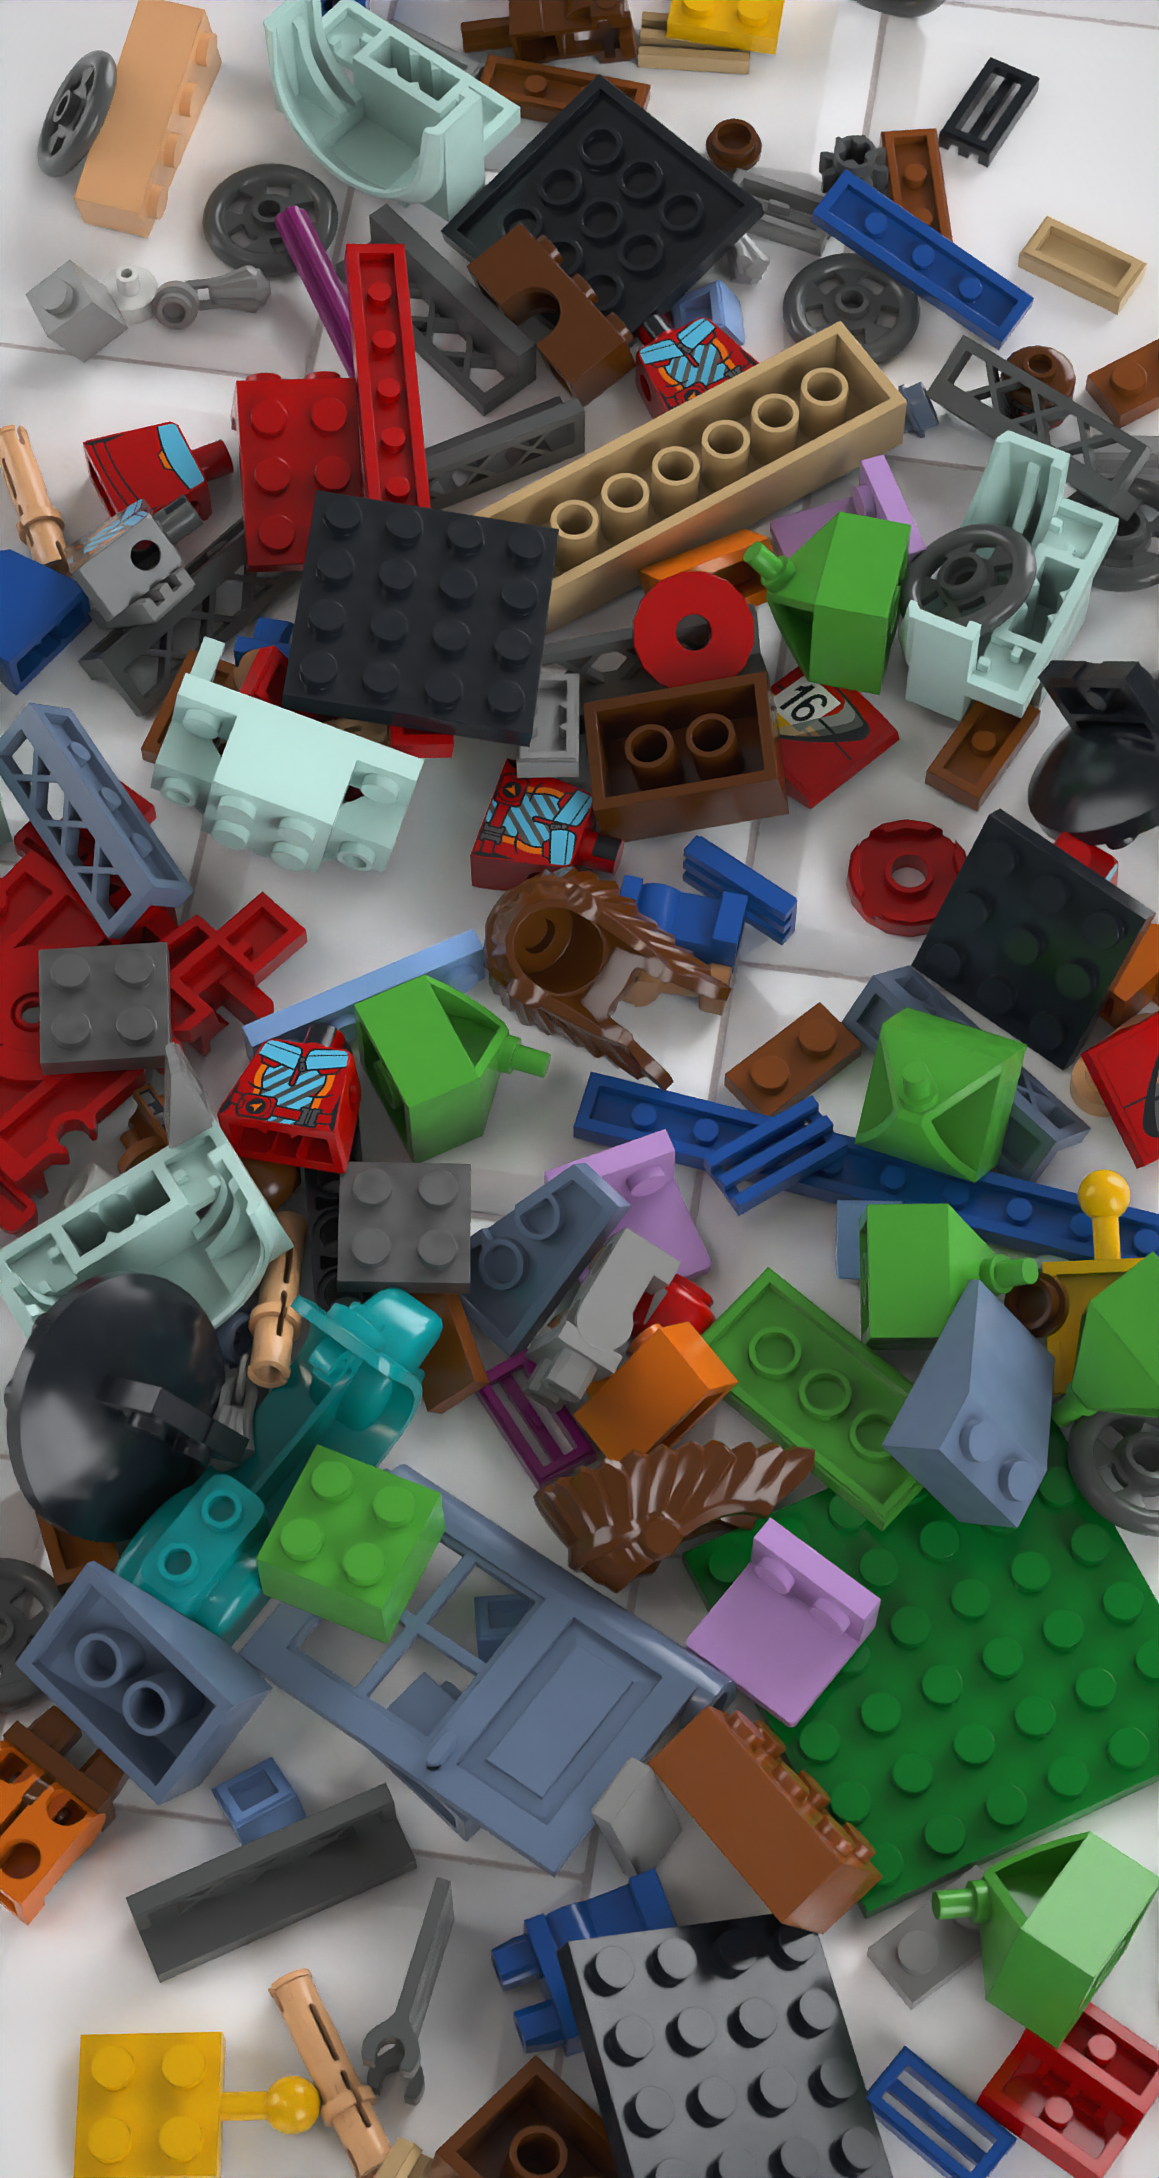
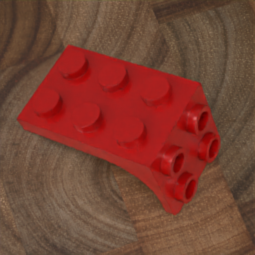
M333 371L313 372L306 375L305 379H281V376L275 373H256L246 377L244 381H236L230 416L231 429L237 431L246 569L247 573L303 571L316 490L364 498L356 378H341L339 373Z

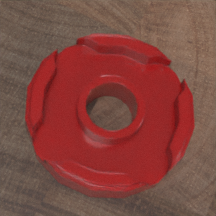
M680 572L658 581L641 598L632 620L633 647L641 668L657 684L666 688L734 677L745 667L753 648L754 619L745 598L727 580L708 572ZM687 615H697L703 618L709 627L710 635L708 642L697 651L683 648L676 637L677 625Z
M903 819L882 823L871 830L869 836L862 840L860 845L858 842L851 852L846 886L852 906L867 923L887 934L906 937L926 935L967 858L966 852L956 840L954 844L950 838L943 835L941 828L929 822ZM900 868H914L923 874L925 881L915 887H905L898 884L893 879L892 874Z

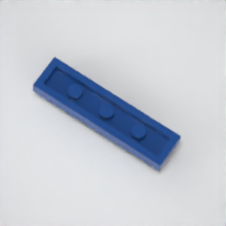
M847 169L843 171L812 213L811 222L997 350L1001 349L1032 307L1034 297Z

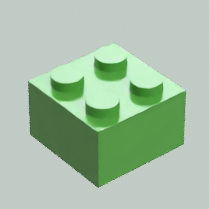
M317 1444L256 1557L263 1594L388 1644L446 1530L441 1493Z

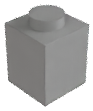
M70 259L25 294L46 336L84 363L128 329L107 287Z

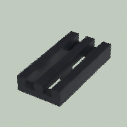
M990 57L940 131L939 147L948 150L951 145L959 147L958 155L967 159L971 153L978 155V164L988 168L1037 94L1040 78ZM997 75L1003 77L1004 80L990 98L968 133L961 131ZM1016 85H1021L986 140H982L981 138Z

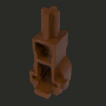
M508 0L509 16L461 23L464 53L513 48L515 59L539 64L550 63V61L595 55H599L601 64L631 61V59L637 58L638 46L628 0Z

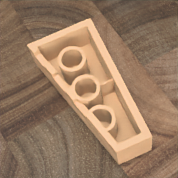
M166 0L138 1L116 67L117 82L113 100L104 124L89 149L73 198L84 223L149 238L156 219L160 220L163 217L168 201V190L222 65L217 48V34L212 32L205 9Z

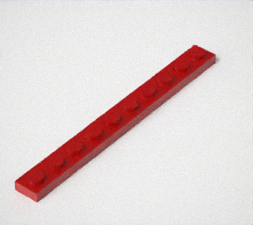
M346 244L344 263L366 498L431 508L405 245ZM387 725L388 745L390 748L417 758H452L454 749L453 735Z

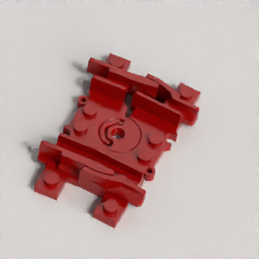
M121 782L150 825L157 818L155 806ZM28 821L16 833L13 841L16 853L22 859L3 878H0V1228L5 1233L20 1238L38 1226L37 1207L30 1198L35 1194L42 1199L49 1193L43 1172L52 1165H68L71 1162L68 1149L60 1144L61 1138L66 1133L77 1130L86 1133L92 1141H96L98 1139V1125L131 1097L134 1090L147 1083V1069L43 1075L40 1064V1021L37 1023H27L22 1019L23 1013L26 1010L40 1007L39 950L167 942L170 963L172 1042L174 1041L175 1045L179 1044L182 1051L183 1046L181 1043H188L204 1057L211 1051L210 1040L230 1024L216 1010L223 1006L243 1025L274 1013V1002L257 986L308 942L306 929L263 891L217 931L198 914L178 926L174 907L150 905L121 939H109L31 821ZM79 829L78 857L84 866L93 867L95 839L88 829ZM110 875L109 903L114 911L117 912L132 894L119 875ZM155 1068L159 1074L164 1076L165 1068Z

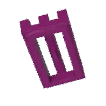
M526 1348L487 1370L486 1375L489 1384L477 1391L475 1395L537 1490L545 1488L559 1477L573 1475L574 1469L581 1464L586 1467L595 1462L596 1451L564 1404L562 1409L557 1412L547 1409L573 1448L572 1451L565 1455L563 1454L512 1376V1374L521 1370L527 1380H529L537 1364L525 1357L528 1350ZM497 1383L500 1384L551 1463L546 1466L542 1465L491 1386Z

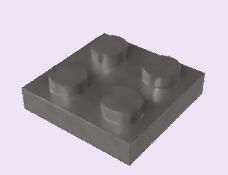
M167 942L39 950L40 1064L43 1075L165 1068V1046L172 1043L170 963Z
M349 1162L345 1174H340L337 1292H379L387 1287L395 1286L407 1293H470L471 1164Z

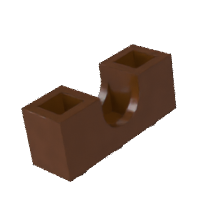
M520 223L466 267L476 288L517 327L527 319L538 314L550 313L560 317L553 331L539 341L536 347L548 372L572 399L578 398L584 408L636 367L628 346L634 338L614 312L605 317L594 305L599 301L597 295L579 273L570 278L559 266L564 260L552 242L544 234L535 239Z

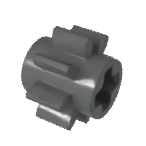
M849 135L843 138L840 136L835 137L834 153L828 151L820 153L819 173L822 174V193H828L845 169L871 187L886 189L889 168L885 166L886 149L884 147L876 148L874 143L866 138V135Z

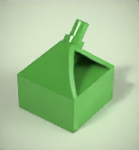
M839 511L790 558L784 555L777 557L759 541L753 543L746 550L743 559L761 575L760 582L767 588L766 600L774 620L808 682L880 695L901 615L899 610L900 585L905 579L907 572L912 525Z
M425 974L354 1004L360 1063L412 1163H422L484 1135L501 1072L510 1075L515 1069L544 1078L547 1074L551 1061L550 1053L521 1045L522 1039L510 1035L505 1022L486 1007L453 987Z
M909 1007L904 1008L882 1023L854 1144L970 1182H977L998 1165L1027 1044Z
M948 1203L867 1204L859 1218L861 1342L871 1350H933L970 1279L980 1280L998 1297L1000 1294L1010 1292L1013 1286L1034 1284L1039 1274L1037 1263L1032 1258L1010 1260L1004 1254H995Z
M1154 1251L1090 1300L1082 1313L1072 1381L1066 1386V1395L1051 1407V1417L1059 1426L1067 1428L1081 1416H1092L1098 1411L1159 1418V1257Z
M1088 1831L1047 1842L1015 1854L989 1867L981 1880L968 1881L963 1889L933 1891L931 1905L936 1920L968 1917L972 1924H979L985 2000L1058 2049L1125 1953L1159 1889V1876L1093 1832Z

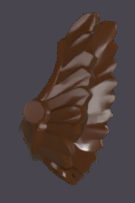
M565 866L551 873L545 869L533 878L524 880L520 885L507 890L493 906L486 920L483 945L485 963L483 967L489 971V985L494 994L500 995L502 1005L508 1011L516 1012L522 1025L532 1026L537 1024L547 1036L561 1035L574 1046L584 1047L595 1058L604 1056L617 1069L621 1068L637 1080L647 1077L663 1091H666L674 1080L634 1040L631 1032L611 1018L617 1010L618 1003L623 1000L635 985L636 978L642 970L663 983H673L714 1000L727 1001L732 989L724 982L711 977V967L694 957L692 951L675 945V935L660 929L655 920L640 913L635 899L620 896V889L616 881L599 880L598 875L590 870L579 872L575 867Z
M713 1439L704 1446L689 1441L676 1450L660 1444L649 1454L633 1449L620 1461L604 1459L599 1467L595 1469L581 1466L575 1476L559 1477L555 1486L550 1483L545 1488L539 1489L534 1494L533 1499L548 1527L568 1549L567 1567L575 1573L583 1572L597 1584L618 1594L636 1578L653 1575L661 1561L671 1558L676 1549L687 1541L720 1530L732 1531L737 1528L752 1530L757 1519L768 1517L775 1506L796 1489L813 1471L815 1450L800 1446H791L783 1449L773 1441L758 1448L752 1442H743L731 1449L724 1443Z

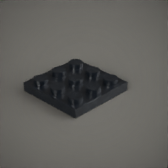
M999 808L988 815L911 966L1064 1071L1075 1062L1154 919L1156 912Z

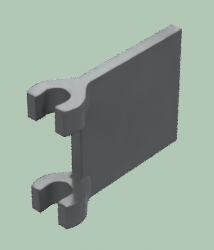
M436 1878L394 2014L368 2032L361 2048L363 2065L370 2067L367 2074V2085L372 2088L374 2094L380 2096L383 2081L387 2075L392 2072H400V2076L409 2078V2084L404 2094L405 2103L413 2106L419 2104L425 2091V2079L420 2064L421 2053L418 2039L455 1921L451 1881ZM395 2044L393 2048L378 2056L380 2049L385 2045Z

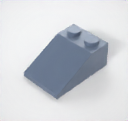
M970 1279L882 1446L959 1522L1018 1528L1047 1472L1055 1357L980 1280Z
M95 1561L85 1565L15 1663L158 1806L202 1784L273 1689L226 1641Z

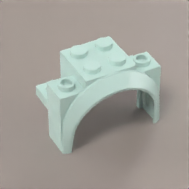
M285 0L263 20L276 110L284 114L291 128L307 150L334 176L354 189L371 196L395 201L404 208H407L410 204L420 203L448 223L485 187L484 157L521 123V113L518 105L354 0H340L323 17L321 0ZM339 64L353 72L354 85Z
M1009 430L997 437L980 483L960 528L973 524L993 523L1010 527L1021 533L1031 544L1036 558L1037 570L1033 587L1023 605L1011 618L993 631L980 636L981 624L970 620L967 627L934 615L945 607L940 597L924 606L926 611L921 610L916 601L910 600L898 635L906 663L909 666L905 700L960 722L972 699L1019 718L1023 717L1029 704L1040 709L1048 692L1038 679V676L1051 660H1065L1086 618L1093 578L1117 533L1119 519L1063 497L1071 454ZM978 548L975 553L981 558L988 560L995 548ZM1012 569L997 573V586L1008 583ZM985 602L975 608L963 610L962 616L971 614L983 608L984 606H986Z
M205 636L190 674L185 673L177 693L172 721L155 762L150 788L160 791L165 799L174 804L185 807L195 806L203 816L200 831L211 834V837L217 843L231 849H247L256 854L269 857L274 863L292 871L307 869L318 873L322 862L338 859L344 865L355 870L369 871L374 869L384 873L425 758L414 757L213 683L225 643ZM216 737L227 740L222 757L212 741ZM349 785L361 789L364 796L342 804Z
M213 1118L214 1121L212 1122L213 1127L173 1149H170L168 1145L0 1249V1294L27 1341L31 1335L35 1320L41 1314L47 1312L63 1294L90 1278L115 1271L151 1274L179 1285L200 1304L215 1330L227 1321L252 1295L264 1276L269 1262L295 1247L215 1118ZM214 1201L205 1216L201 1218L197 1211Z

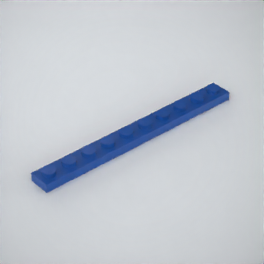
M591 1071L573 1126V1138L615 1147L666 1129L675 1149V1163L706 1171L703 1167L704 1156L773 1117L668 1090L663 1091L660 1088ZM802 1125L798 1127L797 1129L791 1131L790 1133L784 1135L783 1137L756 1151L750 1156L725 1169V1172L750 1159L751 1157L757 1155L758 1153L764 1151L765 1149L771 1147L772 1145L778 1143L779 1141L785 1139L786 1137L792 1135L793 1133L799 1131L800 1129L806 1127L807 1125ZM843 1134L841 1135L848 1143L846 1155L783 1190L837 1204V1200L902 1201V1204L948 1203L984 1242L1039 1256L1053 1255L1069 1261L1094 1260L1092 1219L1080 1208L1078 1193L990 1171L977 1182H970L854 1144L855 1137ZM818 1138L790 1154L780 1163L769 1169H764L745 1181L757 1183L823 1145V1143ZM1128 1206L1126 1211L1118 1217L1121 1259L1145 1258L1152 1251L1159 1257V1214Z

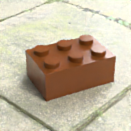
M707 1705L647 1764L782 1924L824 1934L883 1878L881 1873L869 1861L876 1854L875 1849L852 1824L846 1822L841 1826L825 1810L824 1807L831 1802L830 1797L807 1772L801 1770L796 1774L780 1757L787 1748L770 1727L760 1719L752 1723L738 1710L731 1715Z

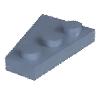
M587 1163L571 1165L514 1205L513 1211L490 1227L481 1228L471 1236L470 1293L458 1295L465 1315L508 1357L516 1355L529 1346L632 1206Z

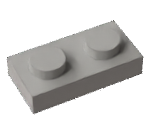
M976 1864L944 1890L963 1889L968 1881L981 1880L984 1873ZM930 1900L868 1947L867 1956L908 2008L912 2010L982 1956L979 1924H972L968 1917L936 1920Z

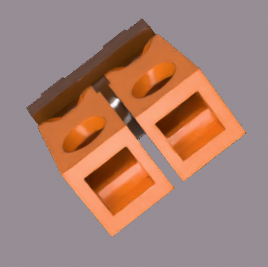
M55 1705L34 1720L28 1728L16 1720L4 1733V1740L0 1742V1904L27 1926L46 1905L44 1898L64 1873L89 1849L100 1831L103 1833L116 1818L113 1801L120 1794L129 1779L100 1748L92 1754L80 1769L65 1759L64 1756L83 1735L81 1729Z

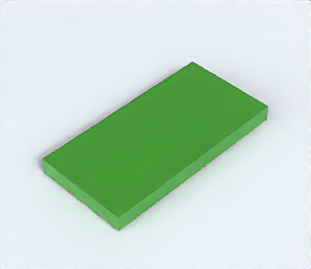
M767 1267L701 1335L739 1381L722 1400L769 1439L781 1446V1448L787 1449L791 1446L813 1448L815 1450L814 1468L811 1473L883 1532L924 1488L882 1446L914 1384L770 1267Z

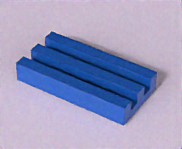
M696 835L684 848L683 856L686 859L683 862V869L686 871L683 873L682 881L707 897L722 899L724 891L748 895L745 922L783 946L795 931L798 903L796 897L703 836Z
M811 1095L704 1156L703 1167L737 1215L740 1216L846 1155L848 1143L841 1134L836 1135L833 1131L834 1124L827 1115L822 1116L819 1112L818 1102ZM805 1123L809 1124L806 1127L800 1129L799 1131L793 1133L792 1135L786 1137L785 1139L779 1141L778 1143L772 1145L771 1147L765 1149L764 1151L758 1153L757 1155L751 1157L750 1159L725 1172V1169L750 1156L756 1151L762 1149L763 1147L769 1145L770 1143L776 1141L777 1139L783 1137L784 1135L790 1133L791 1131L797 1129ZM819 1138L823 1145L740 1192L736 1185L764 1169H769L780 1163L787 1156Z
M906 2045L867 2090L868 2096L866 2099L871 2103L875 2119L945 2178L989 2177L1001 2159L1008 2154L1017 2141L1015 2136ZM905 2070L989 2140L993 2145L986 2153L902 2083L898 2077ZM888 2092L969 2160L975 2168L969 2172L882 2098L884 2094Z

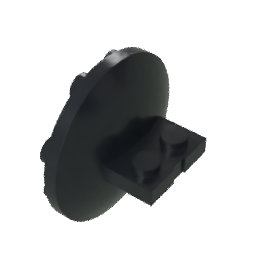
M1051 660L1038 676V679L1069 725L1051 743L1032 774L1027 794L1030 812L1043 832L1055 841L1064 831L1090 846L1106 844L1111 850L1124 848L1132 843L1139 834L1159 826V670L1149 673L1141 666L1139 661H1103L1102 663H1092L1088 661Z
M115 1271L95 1276L75 1286L63 1295L47 1312L41 1314L35 1320L31 1335L19 1358L14 1376L8 1382L4 1391V1404L7 1409V1444L13 1472L24 1497L35 1512L57 1530L94 1542L112 1543L133 1539L142 1525L169 1498L182 1489L194 1485L207 1469L211 1458L240 1464L250 1439L212 1418L218 1405L221 1388L226 1382L223 1355L216 1332L207 1314L187 1291L179 1285L155 1275L133 1271Z

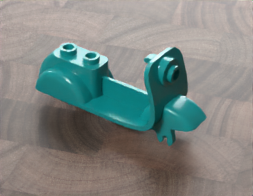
M395 1286L387 1287L377 1292L363 1305L353 1301L347 1307L335 1302L328 1312L311 1300L297 1295L290 1306L310 1321V1331L302 1349L290 1365L291 1374L287 1383L278 1388H273L254 1411V1456L246 1459L240 1467L234 1468L231 1471H218L209 1465L193 1486L184 1488L169 1498L151 1515L133 1537L119 1559L113 1573L220 1637L232 1647L272 1598L263 1594L256 1557L316 1445H321L378 1468L403 1435L419 1407L423 1392L421 1383L425 1377L424 1370L419 1366L440 1338L443 1324L441 1318L434 1311L401 1288Z

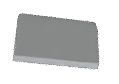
M174 1041L165 1046L164 1123L170 1149L213 1127L212 1122L214 1121L208 1094L180 1045H175Z

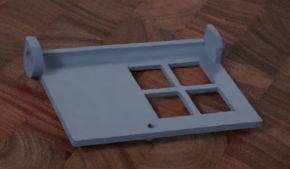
M400 1464L392 1471L385 1468L383 1469L384 1471L441 1493L446 1530L439 1542L462 1556L460 1561L415 1615L406 1609L404 1610L398 1622L404 1629L356 1688L299 1649L324 1618L282 1601L238 1654L261 1676L546 1873L555 1877L595 1826L596 1821L591 1814V1809L625 1762L634 1757L643 1763L681 1713L679 1727L683 1729L707 1705L725 1712L736 1698V1683L733 1679L408 1465ZM476 1566L533 1604L487 1663L428 1625ZM417 1638H420L476 1676L428 1736H425L370 1698V1695ZM437 1765H439V1769L437 1771H430L428 1769L429 1766L436 1767Z

